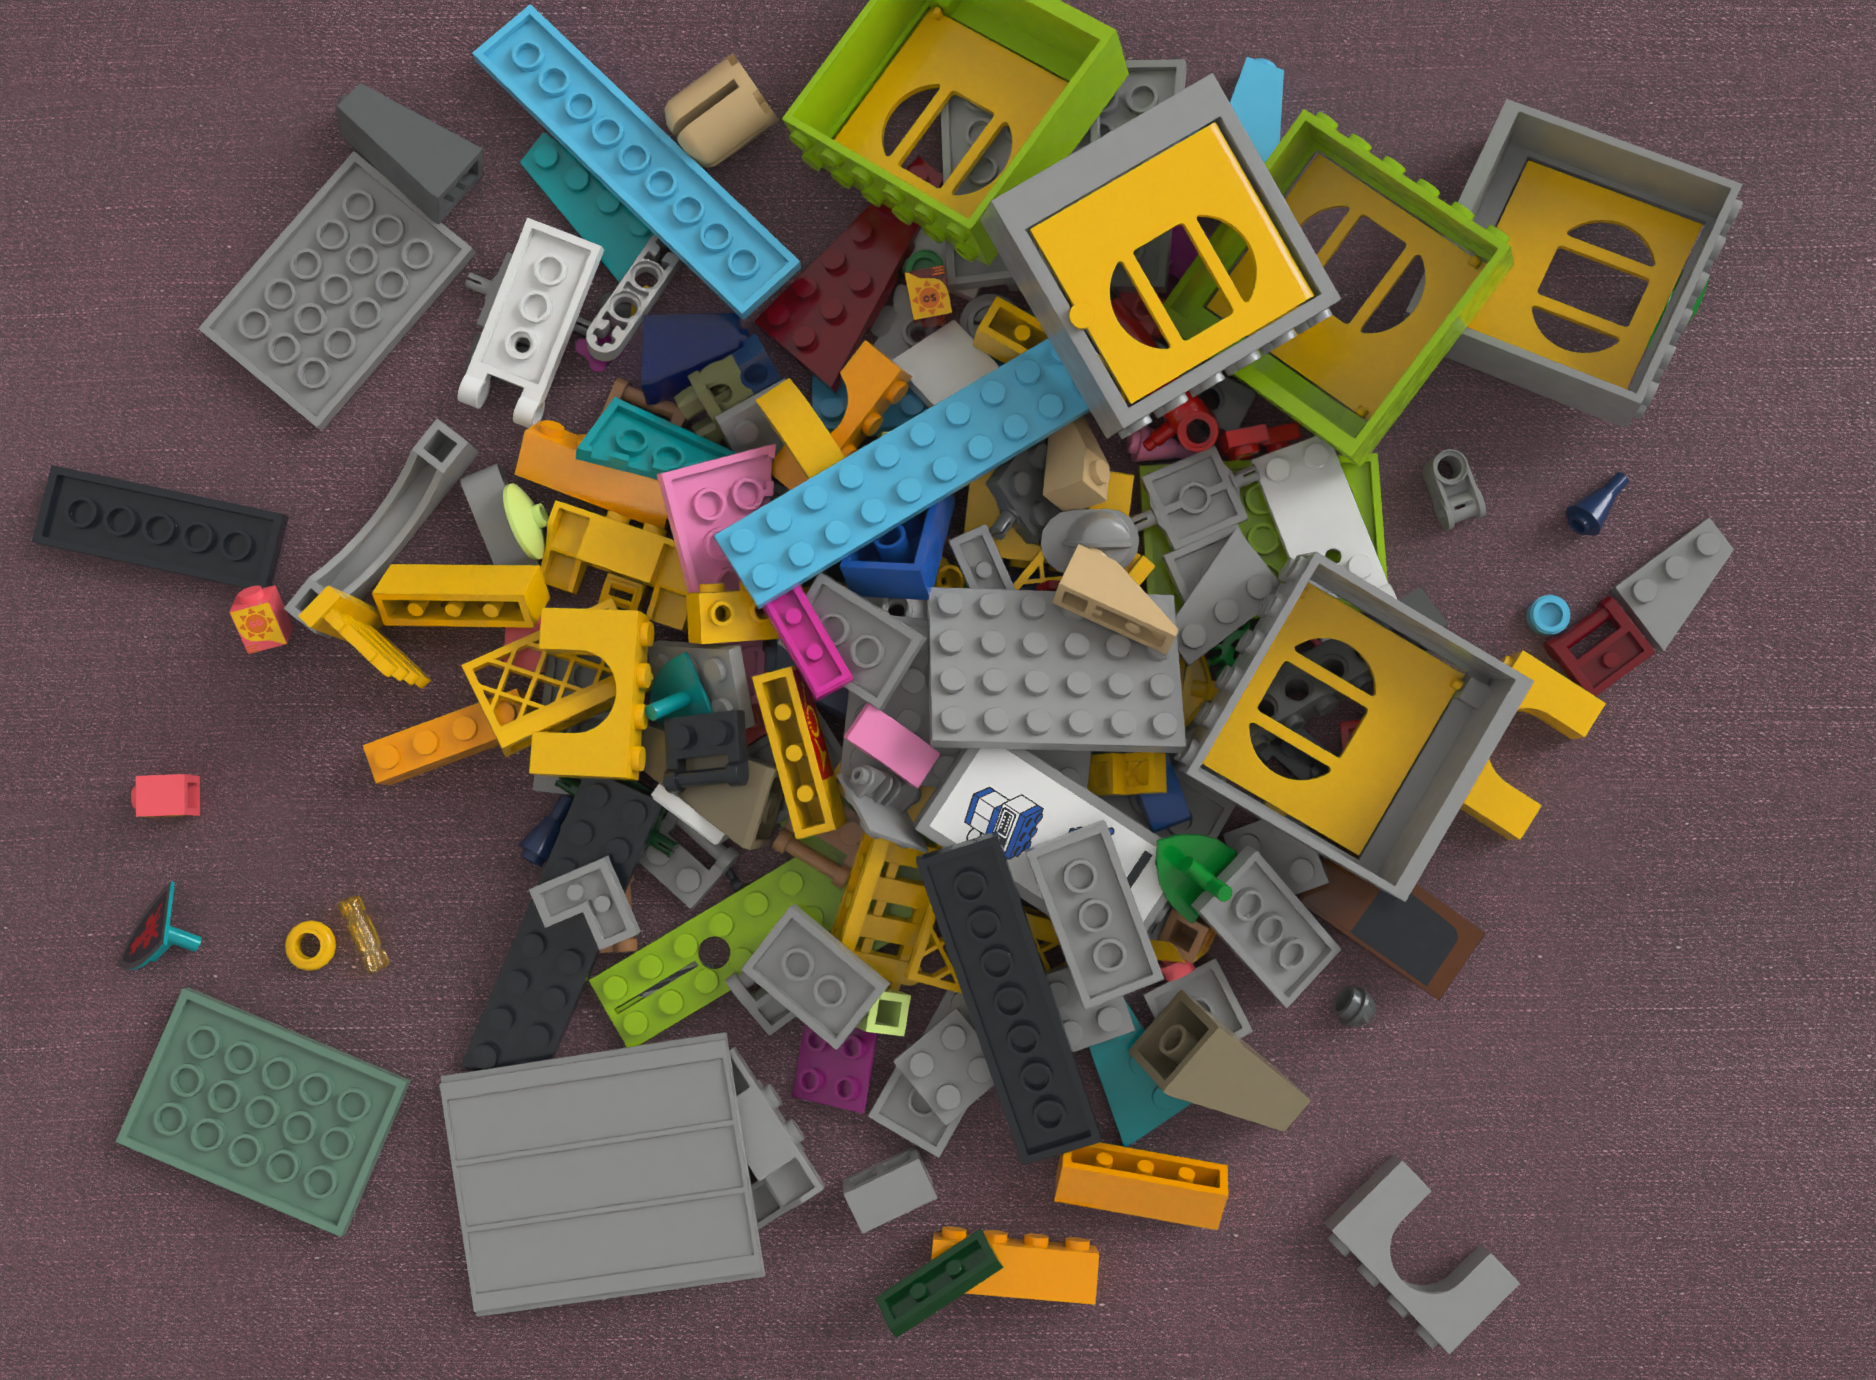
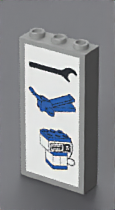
M962 748L913 822L915 830L943 848L998 831L1019 896L1048 915L1024 850L1104 820L1108 826L1146 931H1148L1153 922L1158 924L1163 919L1170 906L1159 885L1155 865L1156 840L1163 838L1028 750Z

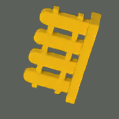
M328 585L298 616L310 628L349 642L388 678L392 675L400 682L405 680L410 685L415 683L421 689H424L431 681L408 656L379 630L383 625V621L378 608Z
M863 832L831 934L891 983L888 986L889 989L899 991L901 984L912 986L918 983L907 979L905 973L930 900L923 880L922 882L898 877L896 874L899 865L918 869L916 857L926 853L912 848L904 849L895 842L883 838L875 839ZM925 842L929 849L927 853L943 848L937 843ZM884 861H886L884 871L881 873ZM874 899L871 910H868L871 900ZM887 902L912 907L913 910L910 918L885 914L884 910ZM930 935L928 944H930L931 942H933V939H932L931 935ZM859 936H860V937H862V938H861L859 947H856L857 942H858V939H859ZM874 940L899 944L898 954L892 955L871 950Z

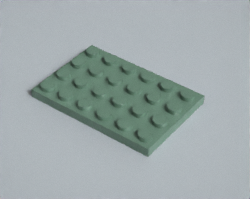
M183 988L119 1132L116 1143L342 1237L347 1233L411 1080L192 988Z

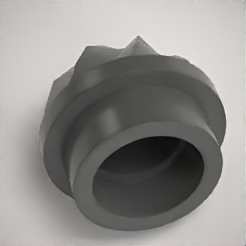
M1344 987L1338 993L1333 1003V1013L1339 1016L1340 1022L1346 1026L1360 1028L1364 1024H1369L1376 1012V1004L1367 990L1361 987Z

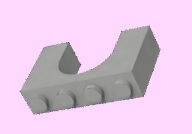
M1392 1155L1324 1222L1332 1231V1234L1327 1239L1344 1257L1352 1252L1362 1263L1357 1268L1358 1272L1374 1288L1381 1283L1391 1293L1385 1300L1403 1319L1410 1313L1420 1324L1415 1329L1416 1333L1432 1349L1439 1344L1450 1354L1520 1283L1491 1252L1481 1245L1466 1257L1446 1278L1439 1282L1428 1285H1416L1402 1280L1397 1275L1391 1261V1239L1401 1221L1431 1190L1403 1160Z

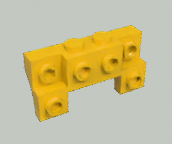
M555 500L547 522L546 545L540 566L546 585L577 595L587 565L654 588L646 613L650 617V621L686 633L688 628L686 593L688 591L675 542L673 539L666 537L667 531L644 523L643 528L640 529L629 525L631 519L621 514L608 511L606 517Z

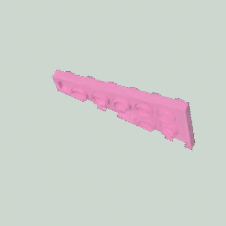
M769 444L657 474L688 593L700 592L699 584L725 583V591L739 590V582L741 580L715 541L714 535L770 503V496H773L774 489L771 473L776 444ZM763 640L712 643L741 646L751 705L759 703L752 677L764 674L765 652L762 651Z

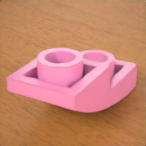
M870 703L865 704L844 735L846 740L872 760L880 762L915 788H919L941 754L920 737Z

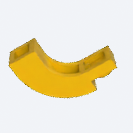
M790 378L755 400L770 426L789 450L808 480L845 458L821 419Z

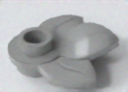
M899 284L894 292L893 306H883L872 329L869 330L878 338L874 346L889 358L894 359L919 343L911 338V334L914 331H923L926 338L937 331V327L928 317L917 320L913 319L908 287Z

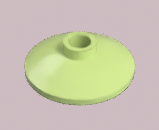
M514 483L508 484L503 489V503L511 530L526 555L534 561L543 558L546 545L544 527H547L549 519L547 511L541 503L535 505L518 485Z

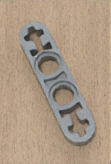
M655 234L648 241L586 332L587 350L597 360L611 361L621 354L683 263L672 252L666 253L662 259V266L657 263L660 259V248L666 249L667 246ZM641 273H651L658 281L653 287L644 288L639 286L635 279ZM628 302L636 307L637 312L633 317L622 318L615 313L614 309L618 304ZM611 323L615 327L611 334L612 344L605 343L602 347L598 346L597 337L604 339L610 331Z

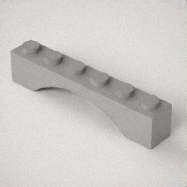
M437 418L411 450L397 481L373 516L336 556L305 581L284 607V610L315 634L331 639L332 636L310 628L298 617L299 614L328 585L362 600L480 452Z

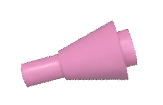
M1147 425L1127 436L1126 452L1131 453L1132 462L1173 459L1174 457L1185 459L1199 453L1187 450L1181 442H1177L1172 437L1161 446H1157L1152 451H1147L1143 446V441L1155 430Z

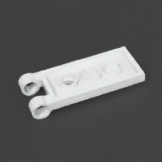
M527 217L466 375L461 381L458 390L459 402L477 409L481 408L488 396L490 378L493 376L524 388L514 409V423L530 428L539 420L541 421L546 397L603 255L604 249L602 246ZM526 338L530 341L529 350L524 353L518 352L516 348L517 342L520 339Z
M1315 436L1251 460V465L1255 464L1257 467L1254 473L1259 471L1261 479L1257 480L1288 559L1291 557L1295 560L1297 555L1318 552L1325 556L1328 551L1335 550L1341 556V560L1337 563L1338 565L1397 599L1394 590L1388 584L1333 447ZM1311 580L1308 581L1312 585L1316 586L1317 588L1321 589L1327 594L1333 596L1334 598L1341 599L1337 595L1331 593L1330 591L1326 590L1325 588L1321 587ZM1319 638L1321 642L1330 640L1329 638Z

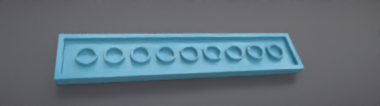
M531 4L472 53L476 63L741 319H746L801 269L800 261Z
M1046 339L715 534V541L758 609H761L766 604L776 600L1090 412V409L1050 340Z

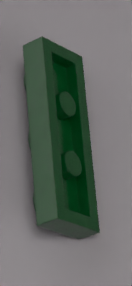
M980 1228L875 1297V1300L889 1330L898 1338L1004 1267L987 1236Z

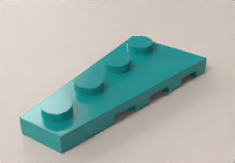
M543 132L520 161V164L581 238L603 247L604 252L600 261L610 271L616 281L620 283L654 234L566 148Z
M614 397L577 447L576 459L658 480L657 474L732 455L736 452Z
M1127 1003L1126 1005L1135 1031L1089 1046L1095 1068L1124 1147H1128L1192 1104L1164 1093L1128 1052L1145 1030Z

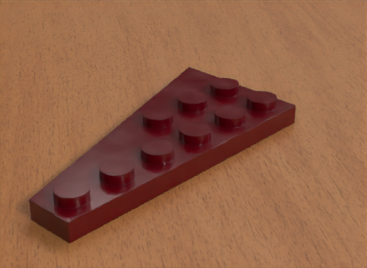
M917 157L906 168L907 171L936 188L943 186V175L920 157ZM870 204L754 321L765 335L834 394H837L842 384L840 380L841 370L858 350L857 347L866 330L872 329L899 278L897 274L904 259L909 258L916 247L914 241L922 228L914 222L911 225L903 223L892 213V209L884 204L880 207Z

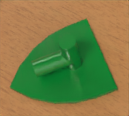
M1177 834L1156 840L1155 865L1159 885L1166 900L1180 915L1193 924L1199 917V914L1191 905L1204 891H1207L1221 902L1228 901L1231 898V887L1217 877L1238 856V853L1216 838L1201 834Z

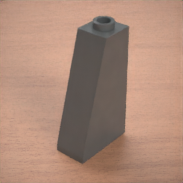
M359 83L349 94L343 95L336 107L339 134L433 222L440 224L483 176V149L364 84Z

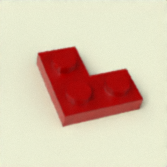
M1298 422L1267 428L1266 424L1227 431L1213 446H1216L1221 458L1228 457V461L1232 462L1251 459L1253 454L1259 453V450L1266 449L1267 454L1288 447L1300 439L1301 435Z

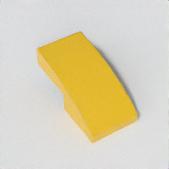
M1133 752L1091 755L1087 789L1099 797L1167 793L1166 753Z

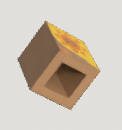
M1172 908L1158 940L1173 944L1181 957L1193 964L1209 951L1216 933L1200 915L1191 924Z

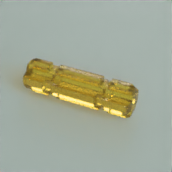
M356 895L342 900L338 904V908L343 919L346 918L349 921L346 926L358 953H363L364 955L362 962L367 972L375 973L386 968L390 961L385 950H380L379 948L382 943L370 916H366L363 912L366 910V907L361 897Z

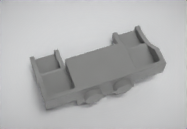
M735 1046L729 1051L747 1164L757 1180L751 1183L759 1230L777 1217L822 1191L825 1184L803 1152L804 1147L800 1142L805 1138L802 1131L792 1118L786 1121L778 1109L782 1105V1101L771 1084L764 1086L760 1079H756Z

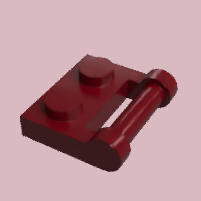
M1606 596L1598 602L1596 610L1561 636H1552L1543 644L1548 655L1558 662L1571 681L1595 697L1655 653V650L1625 611L1610 596ZM1606 621H1610L1616 628L1613 632L1578 658H1575L1569 650Z

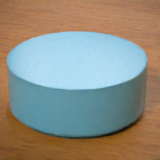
M1545 595L1535 599L1529 605L1526 613L1527 623L1535 633L1542 636H1551L1563 631L1570 621V609L1567 603L1560 597Z

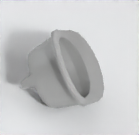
M1074 509L1060 512L1049 520L1043 529L1041 547L1043 556L1048 563L1061 573L1065 572L1078 544L1086 548H1095L1102 551L1107 557L1117 561L1124 569L1137 554L1139 536L1137 527L1130 517L1118 510Z

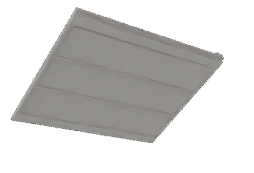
M727 1032L447 1074L440 1077L441 1083L439 1085L472 1303L477 1317L765 1277Z

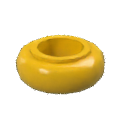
M313 920L301 922L293 927L287 935L285 942V951L289 961L298 969L306 971L319 970L327 965L333 958L336 950V940L331 929L322 922ZM307 934H314L320 941V950L312 958L304 955L301 950L302 939Z

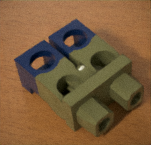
M756 333L742 341L744 347L723 360L707 365L700 373L697 370L688 375L692 385L674 397L686 420L706 410L709 417L692 426L695 434L716 444L725 440L729 449L731 446L715 417L782 380Z

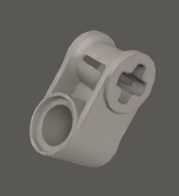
M1447 449L1427 460L1422 471L1423 479L1433 501L1436 517L1444 530L1453 529L1455 523L1471 517L1476 519L1485 517V501L1475 483L1468 460L1464 454L1458 450ZM1439 461H1445L1450 464L1453 472L1451 479H1446L1438 472ZM1462 504L1465 505V507L1457 510L1454 509V507Z

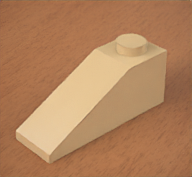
M1084 415L1048 436L1043 496L1063 512L1085 509L1107 501L1110 466Z
M1078 544L1058 585L1052 603L1167 655L1179 629L1117 561L1107 557L1105 553L1098 549L1086 548Z

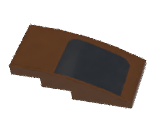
M1336 843L1335 847L1356 859L1359 857V855ZM1326 858L1323 865L1330 882L1302 892L1298 899L1309 912L1331 925L1335 931L1440 1001L1485 936V932L1417 884L1405 902L1383 892Z

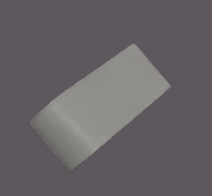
M497 463L461 478V486L493 564L541 566V560L534 561L526 555L511 530L503 503V489L509 482L501 466Z

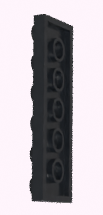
M51 465L32 542L38 545L245 589L257 585L266 588L272 586L289 517L281 513Z

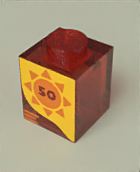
M944 265L904 272L913 324L921 323L922 329L946 325L945 318L952 317L953 311Z

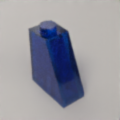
M736 313L644 315L641 386L647 405H656L675 397L692 385L688 375L697 370L700 373L707 365L723 360L744 347L742 341L750 337L749 328L742 329L740 317Z

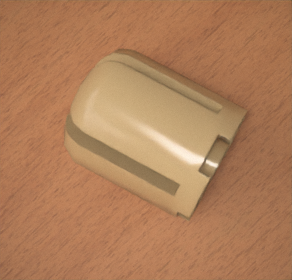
M733 53L672 97L664 108L666 125L672 134L676 136L678 143L695 162L705 168L717 167L779 121Z

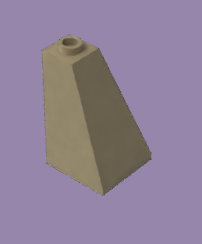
M647 725V728L644 731L642 730L641 746H644L646 751V763L643 771L658 783H662L664 772L667 770L664 727ZM747 754L749 779L746 785L731 787L728 783L689 787L684 792L676 794L699 815L739 846L753 850L770 845L784 799V793L775 762ZM728 755L687 759L686 771L725 767L729 762Z
M1182 989L1128 1050L1130 1055L1168 1096L1283 1132L1311 1102L1289 1078Z

